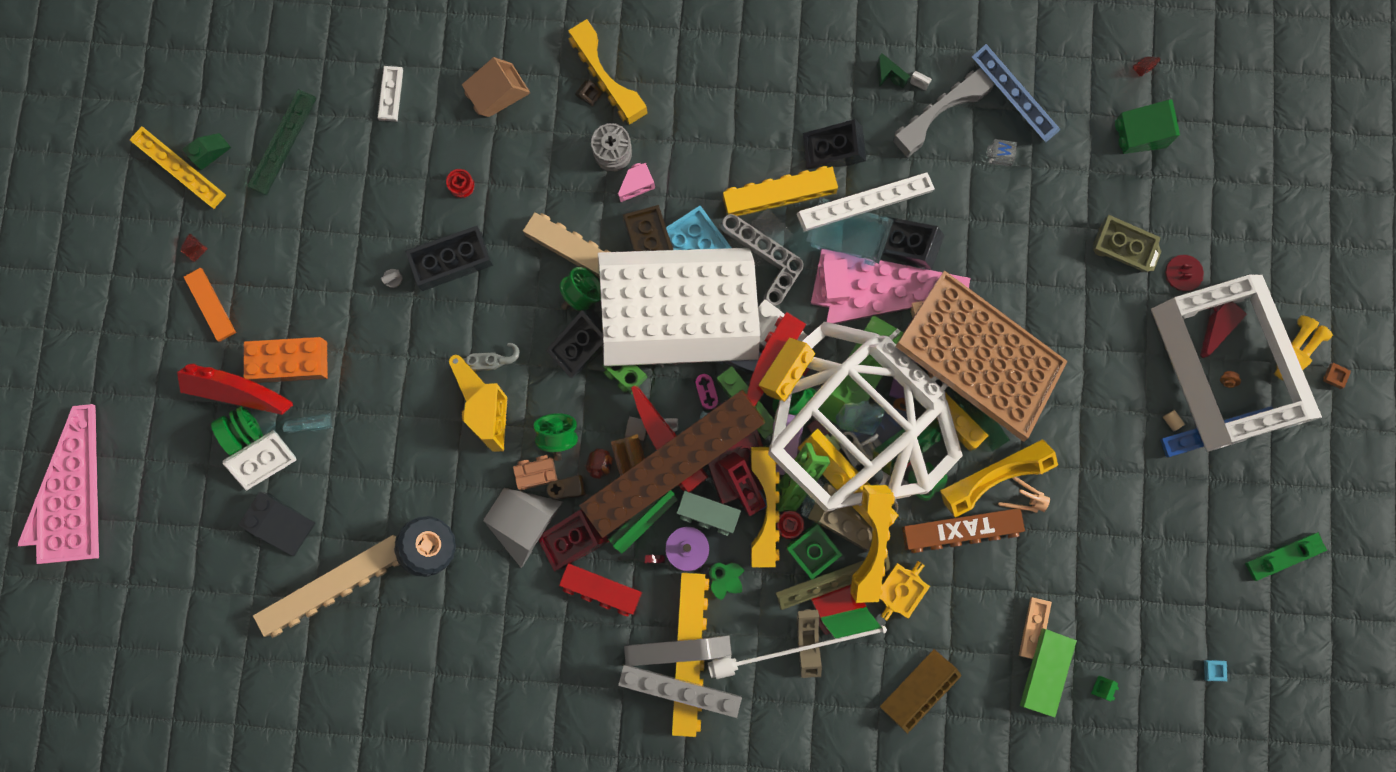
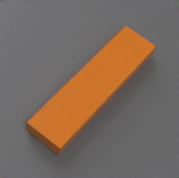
M199 268L184 276L216 340L220 342L235 334L236 331L203 269Z

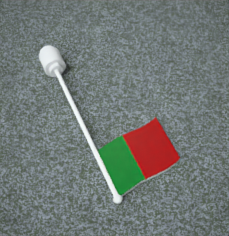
M851 585L811 599L816 610H818L823 624L835 639L736 662V658L731 659V655L712 659V662H708L711 678L729 677L735 675L734 671L738 670L737 666L880 632L884 634L887 629L885 626L879 625L864 602H855L850 593Z

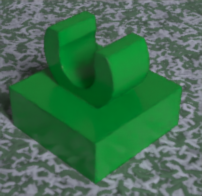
M1098 675L1091 694L1111 702L1115 700V697H1113L1115 691L1119 690L1118 683Z

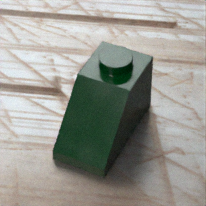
M217 133L198 137L182 150L198 168L203 170L231 147L222 135Z

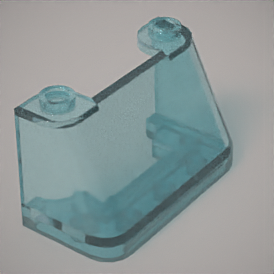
M820 197L817 206L832 201ZM866 212L811 229L806 241L810 242L809 246L817 249H820L821 246L865 259V264L875 266V263H880L894 220Z

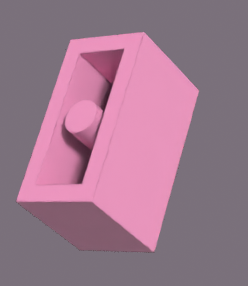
M846 259L823 261L822 267H819V277L823 279L824 286H821V296L825 297V303L848 301L850 290Z

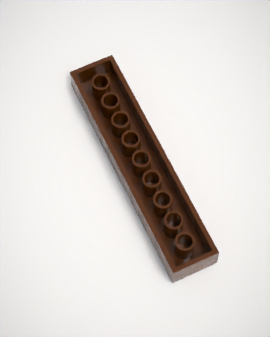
M742 389L579 506L603 538L765 424L766 421Z

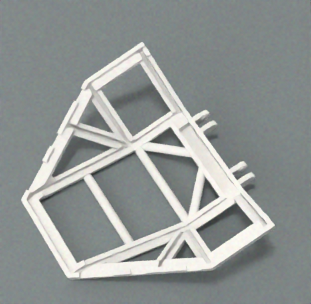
M823 322L802 341L807 343L811 349L825 336L862 344L842 364L813 357L807 368L819 371V373L799 379L786 401L779 400L776 410L775 426L768 455L825 512L848 506H861L863 492L853 493L895 456H897L888 485L889 489L894 493L895 499L910 497L915 494H927L963 456L949 405L945 398L944 390L948 385L943 383L940 387L935 382L938 380L937 377L934 376L931 379L910 357L895 347L896 344L892 340L901 332L898 328L888 337ZM870 354L882 367L859 364ZM858 373L893 376L904 387L907 420ZM847 375L905 430L900 437L872 461L860 452L818 410ZM823 384L786 427L792 393ZM913 397L927 409L917 420L915 419ZM812 415L864 466L860 472L832 496L784 450V447ZM937 417L948 454L928 475L917 437ZM910 459L917 483L901 486L908 460Z

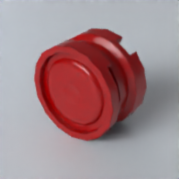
M455 169L447 176L446 185L453 196L466 198L472 194L475 187L474 181L466 170Z
M787 511L779 516V523H776V529L779 530L780 536L786 539H793L801 534L804 529V522L800 514L794 511Z

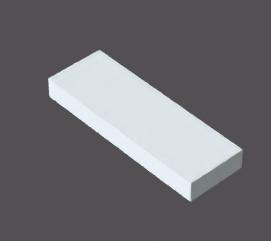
M384 66L378 110L379 121L397 122L403 77L402 67Z

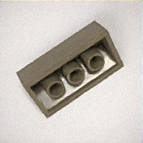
M825 483L823 489L830 496L837 492L835 487ZM815 503L808 516L810 520L864 551L869 552L872 542V527L852 506L825 512Z

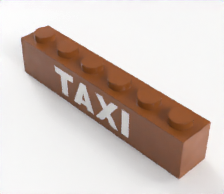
M1021 508L902 527L905 549L911 550L912 553L923 552L925 547H930L931 550L943 549L942 545L950 544V547L962 546L961 542L969 541V544L981 543L982 538H988L989 541L1000 540L1001 535H1007L1008 538L1020 537L1019 533L1025 532Z

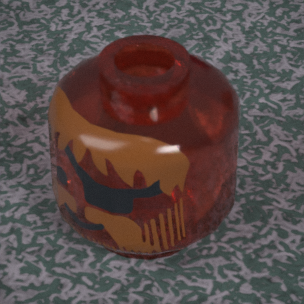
M595 449V451L589 453L585 468L591 477L601 479L602 476H607L610 473L613 458L610 456V452L603 449Z

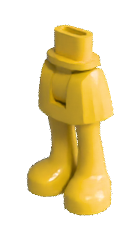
M1301 315L1297 321L1301 329L1291 344L1303 370L1312 362L1310 356L1321 342L1329 341L1333 334L1327 327L1318 326L1319 322L1315 319ZM1314 331L1311 340L1308 342V344L1305 346L1303 350H1300L1302 344L1305 342L1308 336ZM1277 366V370L1275 371L1274 375L1283 380L1280 370Z

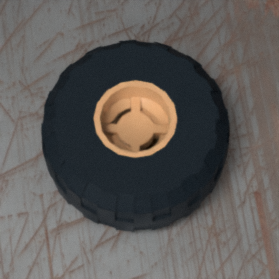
M430 516L415 518L404 525L396 537L394 552L397 561L406 572L414 576L429 577L438 574L450 564L456 551L455 536L451 528L438 518Z

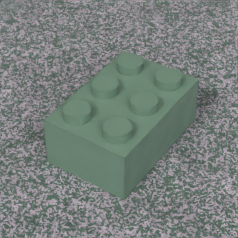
M684 491L677 514L680 515V520L689 523L695 520L699 522L698 526L710 530L712 526L718 528L717 533L728 536L729 533L733 534L741 510Z

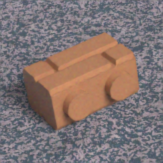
M545 455L537 457V461L529 463V460L517 462L518 465L513 466L518 490L542 486L558 480L553 459Z

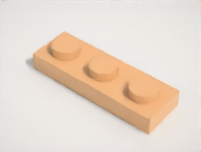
M1030 597L1019 656L1033 659L1041 629H1047L1052 602Z

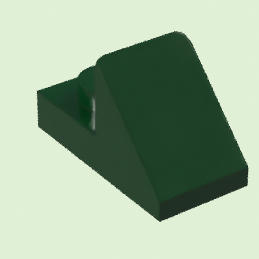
M881 53L877 62L879 87L890 78L893 84L904 88L909 81L910 75Z

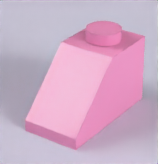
M646 163L635 164L628 170L618 193L620 202L655 189L654 181Z

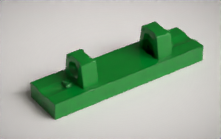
M1319 532L1250 560L1245 564L1253 581H1258L1327 551ZM1299 546H1302L1305 555H1303Z

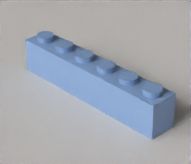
M987 44L972 56L1045 142L1060 131L1055 122Z

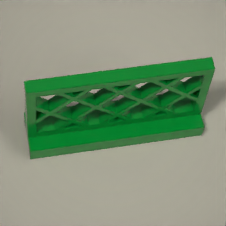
M671 490L630 518L609 539L613 547L621 554L624 553L678 500Z

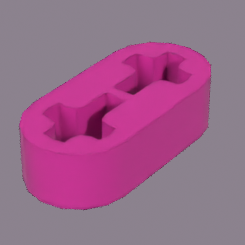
M701 374L696 379V388L700 402L704 409L713 410L718 405L714 383L709 375ZM703 378L710 382L707 384L708 390L706 391L703 385H699ZM708 393L711 399H715L712 402V406L704 403L707 400L706 394Z

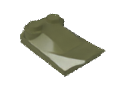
M1108 215L1099 228L1093 243V251L1098 256L1110 257L1144 272L1154 271L1161 254L1159 247L1161 237Z

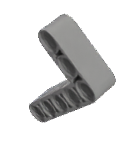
M727 215L721 221V230L780 269L763 296V301L765 299L773 306H777L783 301L802 271L803 261L736 215ZM727 220L734 222L733 229L726 226ZM743 230L750 233V239L742 237ZM758 241H763L766 244L765 250H761L758 247ZM774 251H778L781 253V260H776L774 258ZM790 262H795L797 264L796 271L790 269ZM780 277H784L787 280L786 287L780 285ZM770 293L777 295V302L770 301Z
M730 635L624 646L625 663L629 666L709 660L728 655L732 656Z

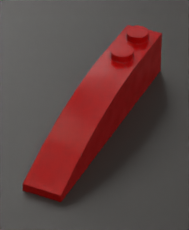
M787 312L784 317L779 316L774 324L777 327L774 333L770 331L764 341L767 344L751 377L746 395L754 406L757 405L764 393L759 384L789 338L797 340L806 326L804 322Z
M188 364L177 372L180 393L281 415L293 406V403L258 383L211 367Z
M634 385L631 389L638 412L653 445L658 450L677 435L641 389ZM701 468L678 485L683 491L691 492L709 476Z

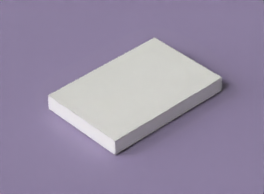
M272 430L224 459L223 465L247 491L295 462L296 457L278 434Z

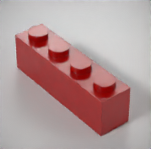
M569 563L559 585L564 587L562 591L574 595V592L582 594L581 599L592 602L593 599L600 602L599 606L609 610L611 606L618 609L617 613L627 617L629 613L632 615L635 613L642 592Z

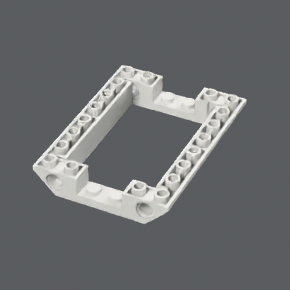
M1247 275L1177 296L1151 309L1206 452L1236 444L1250 437L1277 429H1286L1322 418L1263 275ZM1251 297L1250 301L1293 403L1224 423L1183 319L1195 316L1198 311L1231 301L1239 303L1245 298Z

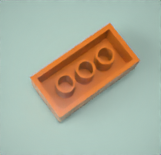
M321 337L245 341L244 378L255 383L328 379L327 341Z

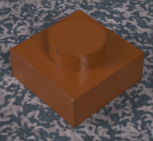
M1331 363L1323 381L1343 389L1351 370Z

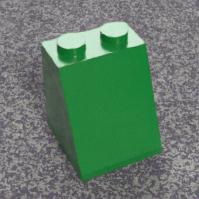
M1172 99L1122 112L1115 121V128L1119 131L1120 136L1119 147L1122 148L1123 154L1167 148L1180 135Z

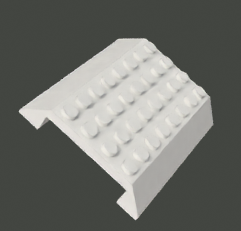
M750 248L598 253L604 366L758 360L760 329L755 265Z

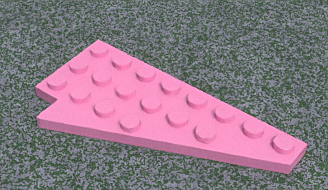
M821 249L811 304L829 308L826 322L833 324L873 317V315L878 316L911 309L912 303L925 300L942 272ZM846 259L850 298L848 301L825 303V297L821 296V286H824L823 279L819 277V267H822L823 261ZM950 274L969 288L970 278Z
M93 404L72 406L18 542V546L21 547L36 545L37 564L99 558L95 405Z

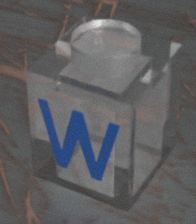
M994 139L987 148L986 156H989L988 163L1011 166L1015 160L1017 142Z

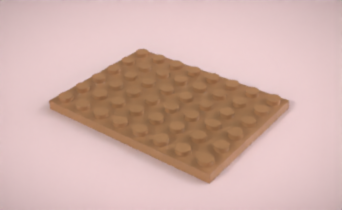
M945 270L939 276L895 346L1023 442L1029 438L1067 363V360Z

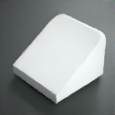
M915 71L910 83L923 90H927L932 79Z

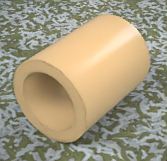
M1175 410L1163 416L1173 432L1185 425Z

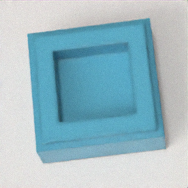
M1204 660L1205 680L1227 681V661Z

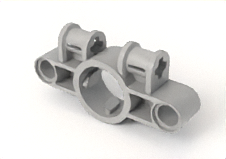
M844 431L842 433L844 436L851 435L854 439L852 444L868 459L873 460V450L875 447L872 443L876 447L881 445L878 434L860 442L854 432ZM840 443V446L842 447L843 451L852 463V466L855 468L857 464L861 465V463ZM883 472L881 481H877L872 485L888 486L891 476ZM902 479L901 486L907 485L908 482ZM895 499V501H894L895 508H894L893 510L897 513V511H898V502H897V500Z

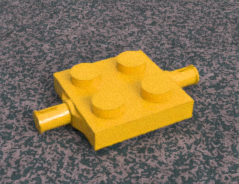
M917 561L911 571L896 563L882 584L883 592L880 594V600L887 607L880 617L888 621L893 611L900 613L907 619L910 617L930 587L918 576L924 567L923 564Z

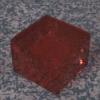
M191 233L187 236L181 247L184 254L194 262L208 249Z

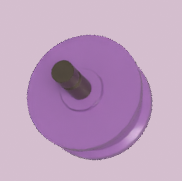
M682 527L675 530L669 536L666 543V555L670 563L677 569L682 571L696 570L708 558L709 544L707 538L698 529Z

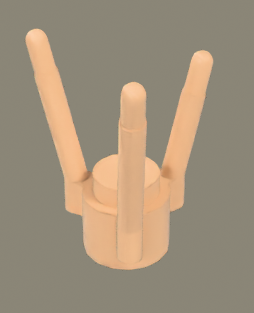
M1013 477V480L1034 493L1031 494L1024 490H1019V493L1030 498L1029 504L1032 507L1011 503H998V506L1015 509L1021 508L1022 510L1037 513L1039 510L1042 512L1046 511L1050 498L1044 496V493L1037 491L1021 479Z

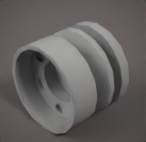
M611 123L602 125L594 131L591 138V147L596 163L607 171H618L626 167L632 158V146L628 132L622 126Z

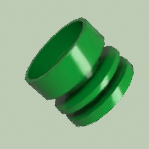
M244 406L237 407L236 411H230V419L222 416L211 423L216 439L230 456L243 449L245 443L249 445L263 437L259 423Z

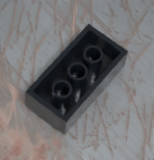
M478 225L405 251L417 286L422 291L493 266Z

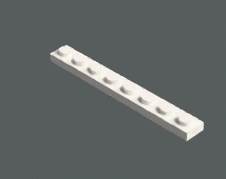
M924 173L799 211L796 215L805 232L930 193L935 188L928 173Z

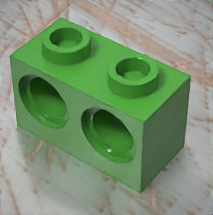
M602 365L605 369L603 373L610 380L613 378L619 382L617 386L625 393L628 391L632 394L631 387L634 385L639 387L647 379V375L637 365H624L618 371L612 370V366ZM629 375L636 377L635 382L632 384L625 382L626 377Z

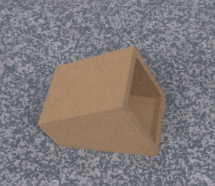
M495 57L462 84L465 89V95L474 104V110L479 115L487 117L496 114L530 94L513 64Z

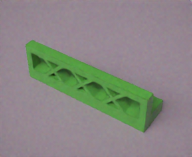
M805 443L795 458V461L816 482L830 464L828 456L815 454L811 443ZM787 473L784 474L776 486V491H779V503H776L777 509L782 512H796L808 495Z

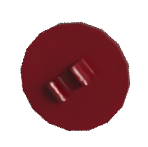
M1178 255L1167 264L1165 274L1167 281L1172 287L1186 292L1192 291L1201 284L1204 271L1200 262L1193 256Z

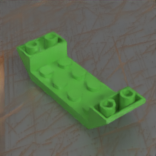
M873 315L864 331L889 337L897 328ZM901 331L892 341L897 344L904 332ZM856 343V345H855L854 349L852 350L851 354L849 355V357H850L862 344ZM870 354L859 364L882 367ZM858 373L874 389L883 376ZM847 375L818 410L828 420L850 431L871 396Z

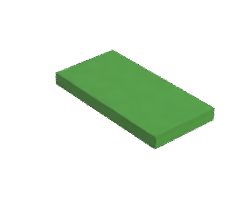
M1041 629L1020 706L1056 717L1077 640L1047 629Z

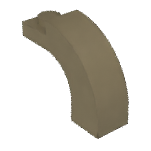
M807 609L798 611V647L819 643L818 610ZM819 647L799 651L801 678L821 677L822 665Z

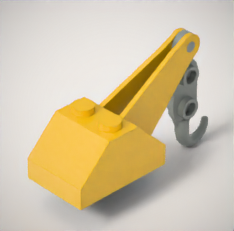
M507 343V346L512 347L514 350L513 355L510 357H504L496 353H474L464 359L459 355H453L449 359V364L466 400L465 410L462 411V420L492 452L504 451L507 396L497 383L485 384L474 371L495 370L498 367L515 362L520 352L517 345L513 343Z

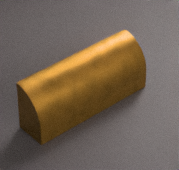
M933 649L880 707L908 734L962 675L955 666Z

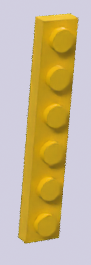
M141 126L130 138L132 143L213 209L225 198L226 194L144 127Z

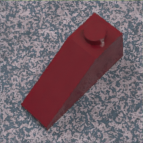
M1233 301L1213 307L1214 312L1209 318L1200 354L1202 358L1209 356L1247 315Z
M733 452L718 462L725 478L749 516L766 506L742 457Z

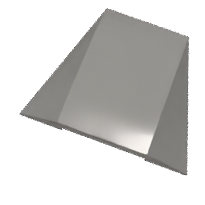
M504 488L483 521L522 568L551 519L555 517L562 506L563 501Z

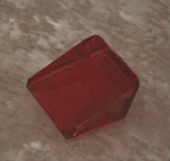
M1145 57L1133 65V69L1141 77L1154 69L1161 59L1159 57Z

